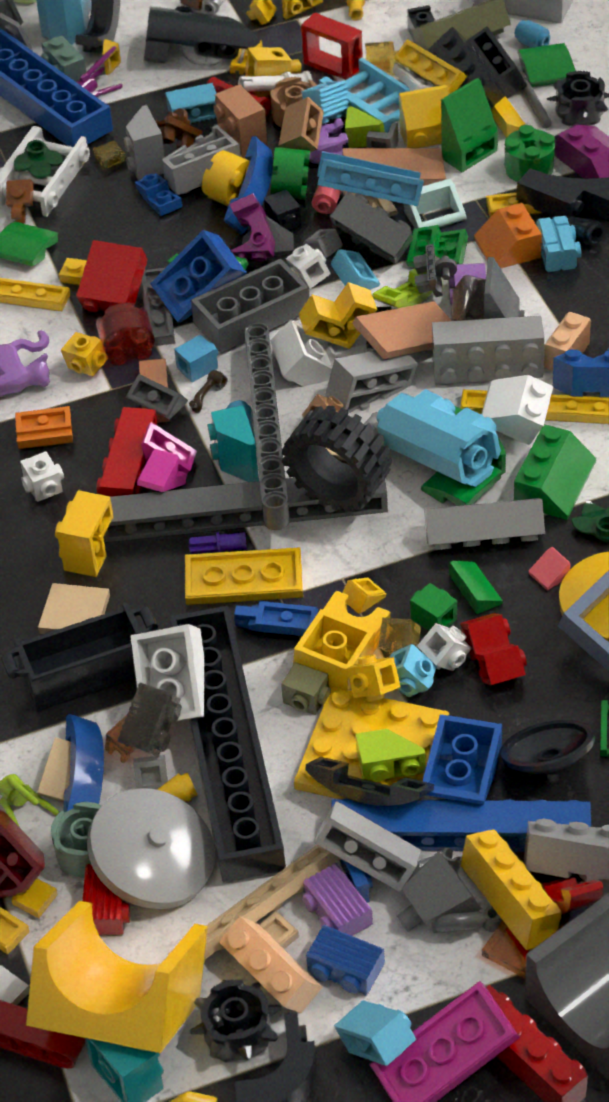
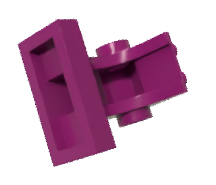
M250 194L230 203L231 209L242 227L249 226L252 230L250 239L245 244L231 250L234 256L245 258L247 262L248 259L254 262H264L267 258H274L275 239L265 217L266 214L255 195Z

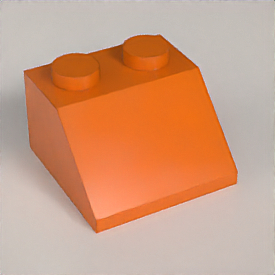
M523 203L498 209L474 235V240L487 262L488 257H494L500 268L541 258L542 234Z

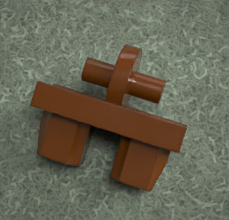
M178 108L174 112L170 111L162 121L155 120L162 133L163 144H172L176 138L177 149L182 146H187L188 148L193 145L195 138L202 135V130L190 125V120L187 119L188 113L182 108Z

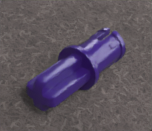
M216 532L214 536L191 537L189 539V551L191 554L247 550L245 532L219 535V532Z

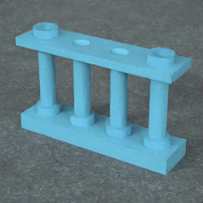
M364 58L359 59V73L345 80L346 91L348 92V106H352L382 121L385 133H388L391 124L400 120L399 109L387 116L380 111L394 103L399 105V93L411 90ZM326 76L319 80V84L333 80ZM362 82L369 86L356 94L348 91ZM377 93L385 96V98L371 105L364 101ZM347 110L341 112V115L346 118Z

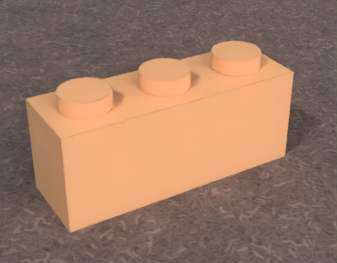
M239 916L219 941L283 1007L302 1013L322 989V986L258 923Z

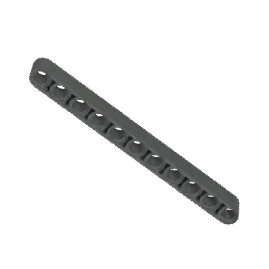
M253 323L245 328V342L263 521L268 529L281 530L289 525L290 517L285 469L282 463V443L269 329L265 324Z

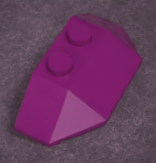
M575 125L554 136V156L584 179L609 177V136L595 126Z

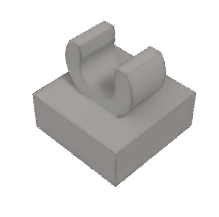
M165 755L133 758L137 789L147 788L156 790L168 781Z

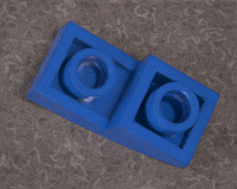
M157 173L145 175L143 179L135 182L139 193L160 216L183 207L181 198L169 190L168 182Z

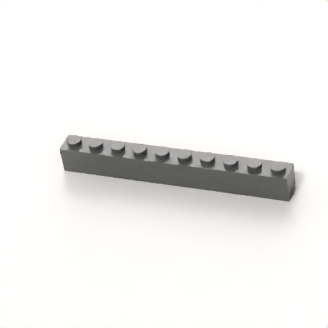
M295 477L286 478L289 523L388 512L385 479L366 505L364 504L359 510H356L354 507L351 512H345L343 506L337 511L333 510L329 503L326 506L318 504L319 499L313 496L310 499L305 495L307 492L305 488L298 489L294 484L296 481ZM260 481L110 497L114 517L103 538L104 542L263 526Z

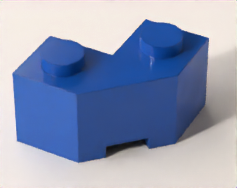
M571 349L553 357V388L570 396L583 397V392H600V397H609V351L598 357L591 358L582 354L579 350Z

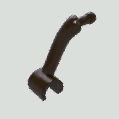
M213 370L208 374L207 382L195 394L194 400L189 402V406L192 407L194 412L199 413L201 411L203 399L213 385L219 388L225 387L228 381L227 376L217 370Z

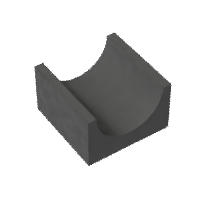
M609 893L527 953L525 999L608 1081Z

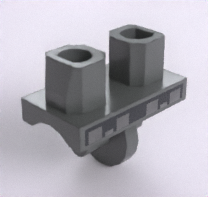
M433 244L426 246V254L414 257V266L417 274L427 272L426 274L415 276V285L418 292L433 291L435 298L443 296L442 279L449 280L457 272V263L449 259L448 256H442L441 259L435 256Z

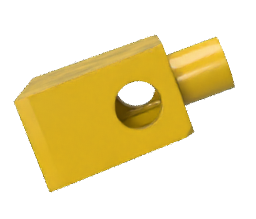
M248 48L245 77L278 76L284 72H290L291 74L301 73L300 61L298 59L291 60L282 48ZM253 91L260 98L271 95V91Z

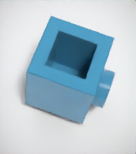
M202 335L174 349L177 369L191 382L218 369V350L212 342H208Z

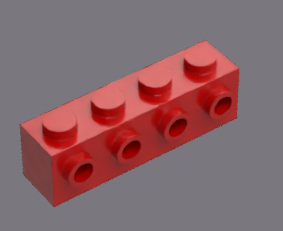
M489 984L486 987L520 1037L496 1055V1057L544 1102L582 1101L587 1093L588 1075L585 1068L577 1060H571L567 1057L555 1039L552 1037L547 1038L540 1032L530 1016L522 1015L513 1007L512 1001L505 993H498Z

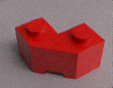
M492 613L460 623L462 632L466 635L465 642L472 648L469 651V655L472 660L477 659L481 669L479 670V675L483 683L494 685L526 675L524 667L527 666L526 656L523 650L519 649L518 645L509 643L508 636L511 635V630L507 619L503 618L502 614Z

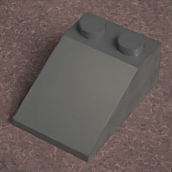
M488 257L484 293V319L525 317V310H520V298L494 257Z

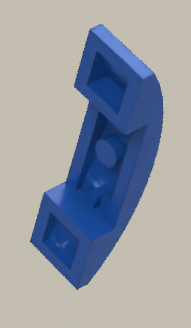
M253 136L245 156L250 163L238 198L231 199L230 203L254 194L262 206L264 197H266L273 172L272 150L256 136ZM229 203L224 221L239 234H244L248 227H242Z
M68 714L66 717L65 740L71 742L70 785L64 791V813L73 809V805L80 802L99 804L104 774V746L98 724L72 714Z

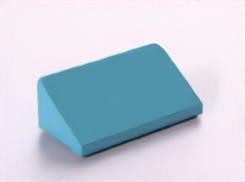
M338 249L331 262V266L345 286L350 282L369 290L379 287V280L359 252Z

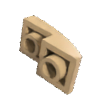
M55 737L37 795L64 802V791L70 785V741Z

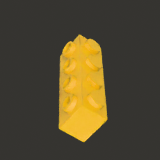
M495 829L467 835L460 866L525 950L537 947L556 933L561 921L559 906L551 900L541 884L526 869L525 864L513 853L508 843L500 837Z

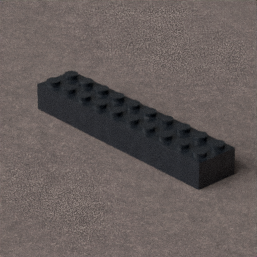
M229 606L169 616L171 627L190 624L201 631L204 653V717L189 719L222 883L280 872L286 868L284 846Z

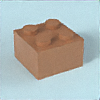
M239 84L215 94L216 105H214V112L217 116V124L239 143L241 157L245 158L253 136H256L268 147L265 109L245 88Z

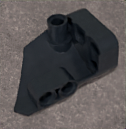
M150 6L143 61L165 63V60L168 59L170 44L194 47L196 54L202 57L232 60L238 56L239 49L248 50L250 47H255L260 43V39L241 22L227 16L194 12L188 6H178L175 9Z

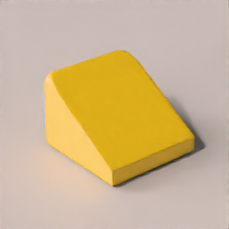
M107 39L103 42V55L111 47H116V50L104 62L105 74L109 75L121 63L119 44Z
M368 577L348 580L343 590L344 594L349 595L346 604L357 613L365 612L386 597L385 591Z

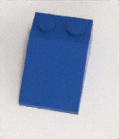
M202 230L150 284L176 321L181 323L192 315L191 299L242 277L247 272L219 235Z
M440 714L423 777L424 782L434 784V790L426 795L484 805L498 766L502 747V724Z

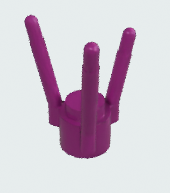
M115 46L111 47L76 81L96 97L123 87V84L120 83L96 91L98 84L95 79L105 71L104 67H101L99 70L97 69L116 50Z

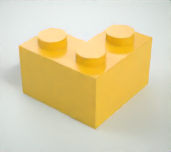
M348 282L335 302L312 294L299 312V317L305 334L350 349L361 334L353 325L355 317L375 313L377 307L371 290Z
M78 490L73 501H69L66 514L62 522H58L55 529V537L58 539L60 547L59 557L62 558L64 571L97 577L107 557L103 537L114 517L109 496Z

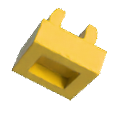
M253 0L249 6L251 10L247 11L246 14L250 20L258 19L260 24L263 25L269 23L277 9L271 0Z

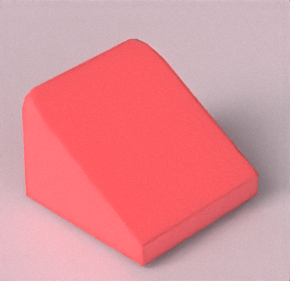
M551 547L529 569L528 574L548 591L562 582L565 575L570 571V562L554 547Z

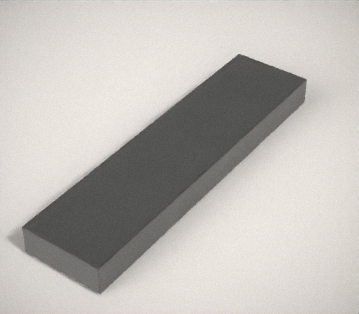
M165 268L145 270L141 281L149 347L175 344L172 314L150 284Z

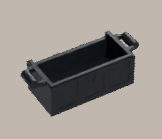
M128 602L122 603L121 609L94 618L92 617L60 629H55L24 641H20L19 638L13 639L15 648L9 653L3 654L1 660L10 679L16 677L24 678L36 710L39 711L136 678L130 635L156 631L158 624L149 607L131 609ZM135 616H141L146 627L145 629H140ZM15 656H17L20 670L18 669L17 664L15 662Z

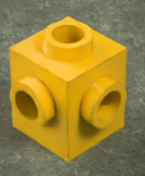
M75 332L61 348L67 367L77 373L94 376L108 359L104 345L99 338Z
M375 654L366 655L357 659L358 664L347 668L354 698L367 697V701H374L384 698L385 693L401 687L394 657L376 659Z

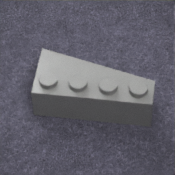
M538 819L536 822L528 821L524 852L526 869L532 872L569 878L572 873H576L586 882L590 880H609V825L598 828L589 827L582 822H571L569 825L556 824L549 819Z

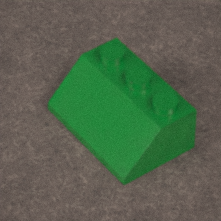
M544 424L514 480L513 501L540 498L543 503V513L568 520L596 463V457L571 431Z

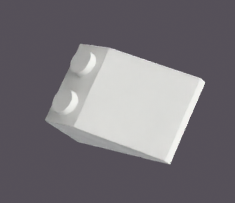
M186 624L130 635L143 727L204 717V653L200 629Z

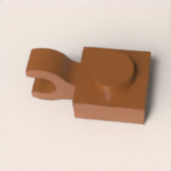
M31 179L6 181V205L11 208V219H15V222L26 223V207L33 206V181Z

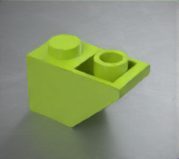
M388 729L356 734V751L362 779L380 782L390 778L410 777L425 773V750L419 745Z

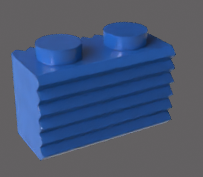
M322 925L321 930H319L318 935L306 954L307 971L320 981L331 980L334 983H338L347 992L354 994L358 992L368 995L385 964L384 948Z

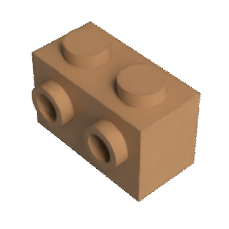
M309 97L285 107L279 141L280 147L310 150V153L318 149L324 111Z

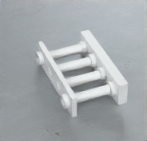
M33 126L0 171V206L3 207L6 203V181L31 179L35 184L46 186L43 192L33 190V201L41 203L42 215L47 217L51 210L57 206L58 200L82 165L89 159L90 150L87 148L86 137L81 136L74 147L46 142L43 138L42 128ZM41 140L49 150L57 151L61 155L67 156L62 165L51 166V170L57 171L53 177L48 176L40 180L32 177L28 171L16 172L14 170V160L16 156L24 153L28 142Z

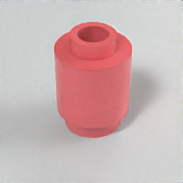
M317 185L312 199L313 208L321 214L333 213L337 207L341 190Z

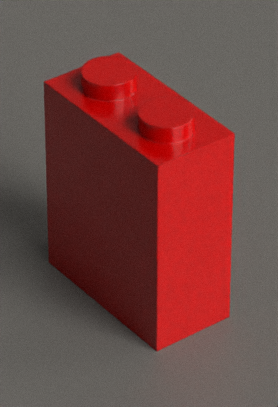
M93 240L76 295L82 307L91 312H97L98 310L108 311V313L115 316H122V314L132 315L148 261L143 249Z

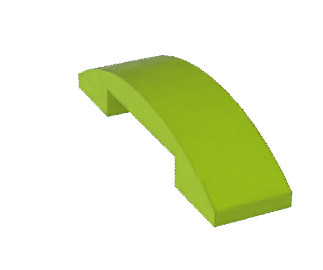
M416 269L409 271L408 281L395 289L384 286L375 291L372 296L375 301L395 308H403L421 304L433 291L418 292L415 285V276L426 274L427 272L417 274Z

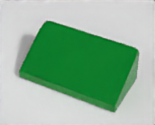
M449 562V576L476 614L503 604V600L475 562Z

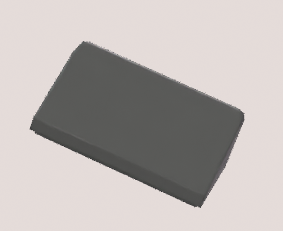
M138 374L126 395L127 399L147 409H155L157 414L169 420L188 401L180 393L141 374Z

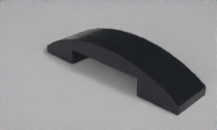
M319 757L305 766V771L327 789L347 799L370 805L392 806L405 804L417 800L434 790V784L407 777L389 786L349 776V763L326 757Z

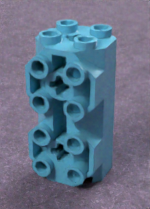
M36 0L41 34L44 38L47 37L48 41L63 35L73 45L75 44L76 35L86 31L91 12V0Z
M426 389L416 397L406 393L399 394L388 402L385 407L381 408L376 417L378 433L384 436V446H388L402 455L471 486L476 487L492 474L494 467L491 466L493 458L498 459L501 452L498 435L495 432L497 427L491 418H484L483 415L469 408H464L455 415V406L449 399H443L441 396Z

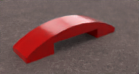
M569 877L541 884L551 900L559 906L561 914L592 906L601 899L603 894L602 881L598 880L577 884L576 878Z

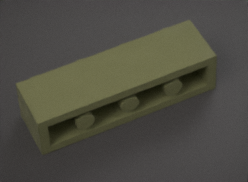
M488 0L412 29L416 44L427 50L452 26L468 40L487 26L494 35L504 32V27L511 25L504 0Z

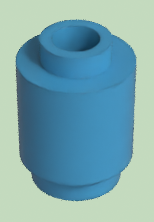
M530 20L520 21L514 32L515 37L520 43L531 48L546 46L551 39L549 29Z

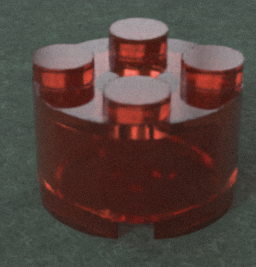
M132 303L117 304L106 309L105 315L101 320L100 317L97 319L96 328L99 339L102 341V348L113 365H122L126 360L134 358L147 359L152 355L155 337L148 313L143 307L141 309L136 308Z

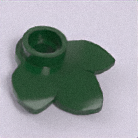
M32 140L27 143L24 153L16 156L14 170L16 172L29 171L32 177L43 180L50 176L51 166L62 165L63 158L59 152L49 150L43 141Z
M586 501L582 510V516L571 519L574 528L583 534L594 535L601 541L609 542V507L604 509L590 501Z

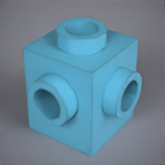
M410 644L391 653L390 657H394L401 687L398 690L410 697L420 692H426L432 686L437 666L413 644Z

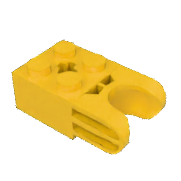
M336 591L324 609H320L295 646L293 665L298 663L328 674L329 688L336 687L348 691L351 689L347 668L358 664V658L372 655L389 629L391 612L378 607L368 616H353L347 612L346 602L349 595Z

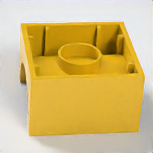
M79 901L33 947L26 1026L161 1053L195 1009V999L200 998L208 926L195 923L162 963L152 965L137 964L125 960L107 947L94 925L92 903Z

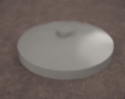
M147 788L120 792L108 799L100 807L89 827L87 851L95 873L110 891L134 905L150 909H168L180 906L193 899L202 890L212 874L215 863V846L209 828L202 817L190 805L169 793Z

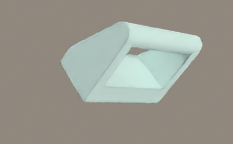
M451 179L423 186L418 207L404 204V212L414 228L438 225L440 228L467 219L456 187ZM449 205L455 212L424 222L421 221L419 214Z

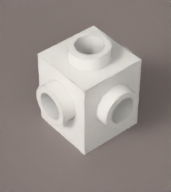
M307 244L298 247L286 258L290 268L310 289L331 274L325 264L326 258L318 248L314 250Z
M47 452L20 461L23 477H21L23 487L27 493L31 492L37 502L63 492L61 480L64 479L63 471L59 464L54 465Z
M437 623L417 645L437 666L436 669L440 670L442 667L454 671L455 668L464 663L466 655L472 649L464 641L466 635L457 627L452 626L448 628Z

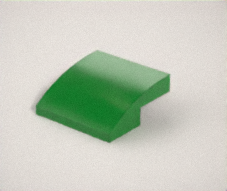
M565 43L518 50L522 72H525L526 78L532 87L553 84L558 79L561 81L566 78L567 73L576 71Z
M13 221L0 232V258L34 266L45 259V250L58 242V232Z
M438 225L415 228L413 230V240L410 244L407 265L415 268L414 257L426 254V246L431 244L434 245L435 256L440 259L442 256H448L449 259L454 260L457 264H463L468 241L466 229L441 233Z
M494 467L492 474L476 487L467 483H461L437 471L421 486V490L442 504L449 500L457 506L472 505L501 479L502 471Z

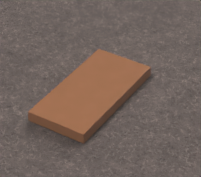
M441 148L342 149L343 156L421 172L420 179L424 180L423 186L446 180Z
M433 301L356 316L353 325L383 359L431 350L432 322H448L452 320Z

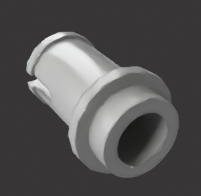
M203 0L202 9L207 14H216L221 4L226 0Z

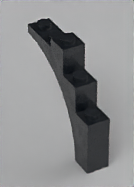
M529 169L517 182L516 200H518V203L531 205L534 207V210L551 217L566 216L568 219L571 216H579L584 210L609 220V177L592 179L566 178Z

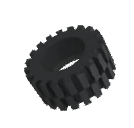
M319 406L314 411L310 410L284 443L285 446L282 448L281 453L284 455L282 463L283 466L289 467L286 471L289 478L295 477L296 481L294 484L298 489L305 488L307 490L305 495L310 499L315 496L319 499L318 504L326 506L329 503L333 510L339 511L343 506L345 512H351L354 507L356 510H359L370 501L389 474L392 458L387 457L390 453L389 447L381 445L384 441L382 435H375L372 432L375 427L370 423L364 425L360 422L362 417L356 413L353 417L349 416L347 409L341 408L336 412L334 406H327L325 410L322 406ZM327 449L341 456L349 465L337 460Z

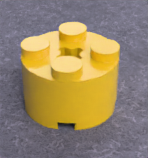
M222 150L211 159V162H213L211 169L205 170L202 179V190L210 199L229 206L230 200L239 196L250 161Z

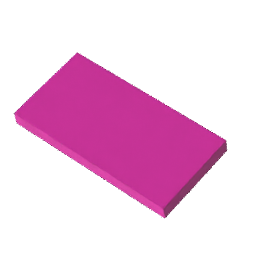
M478 981L414 1030L413 1034L416 1040L389 1065L386 1066L372 1062L370 1066L393 1102H436L520 1037L485 985Z

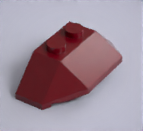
M0 809V899L25 894L44 870L45 863L44 853Z

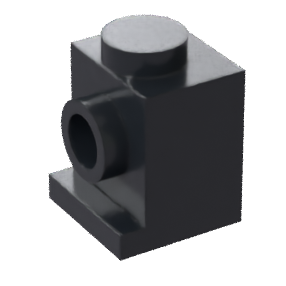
M430 5L407 9V29L415 44L416 41L412 29L435 21Z

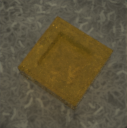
M115 141L93 149V156L104 169L126 160L125 152Z

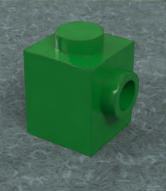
M431 583L421 591L415 592L410 600L411 620L428 631L431 630L435 623L450 627L457 620V600L451 597L447 591L439 589Z

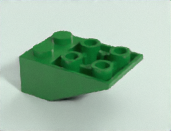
M479 78L474 79L441 99V146L443 161L460 172L466 171L498 151V129Z

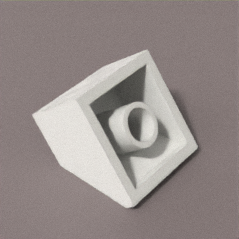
M290 320L270 340L274 350L273 355L281 369L280 374L288 382L293 381L301 386L329 381L334 359H336L331 343L305 334L301 324Z
M530 375L492 380L488 387L481 415L484 418L489 417L494 421L497 427L496 431L530 445L544 426L553 386Z

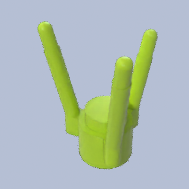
M9 774L0 781V794L3 796L0 799V805L18 826L19 824L11 808L12 805L19 807L29 801L35 806L40 804L55 816L59 814L55 807L37 795L16 774Z

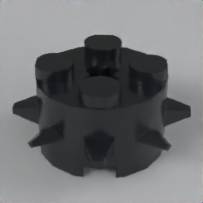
M573 71L567 73L566 78L561 81L558 79L557 82L553 83L556 95L546 99L556 102L555 111L558 117L561 118L562 124L572 126L574 124H597L600 121L603 112L608 110L604 99L609 98V93L605 92V83L601 77L599 79L591 77V72Z
M240 979L223 980L211 989V994L207 998L195 999L194 1004L201 1011L202 1022L190 1029V1034L204 1035V1040L210 1049V1057L214 1059L217 1057V1059L224 1062L250 1060L251 1057L264 1052L269 1042L277 1041L278 1035L271 1028L270 1017L282 1010L281 1005L268 1004V999L261 990L262 985L258 981L249 986L245 985L244 980Z

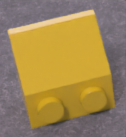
M447 84L399 93L400 134L406 148H423L441 144V99L449 95Z

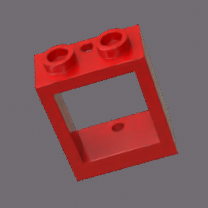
M314 13L301 24L304 64L344 80L359 73V59L363 58L362 30L318 13ZM319 36L340 44L341 58L320 50Z

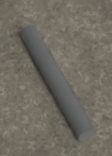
M524 78L527 86L522 88L525 96L543 127H550L552 125L551 119L527 78Z

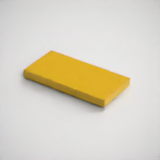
M300 547L185 555L186 605L303 598Z

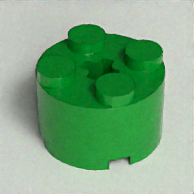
M522 125L519 130L511 133L506 138L504 144V166L507 176L518 182L529 169L552 175L554 169L555 137L545 131L534 129L532 125Z
M275 147L270 195L287 190L295 200L305 201L307 186L302 184H307L309 167L304 165H309L310 150Z

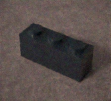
M488 26L468 39L473 49L505 92L507 99L527 86L519 69Z

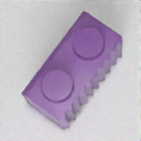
M337 863L322 869L315 876L311 875L309 879L306 878L303 881L304 894L302 895V900L310 912L316 911V914L319 915L321 927L326 925L353 936L373 925L372 909Z

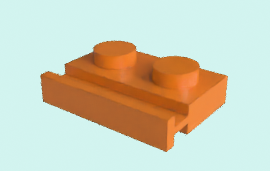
M70 406L15 413L18 449L73 442Z

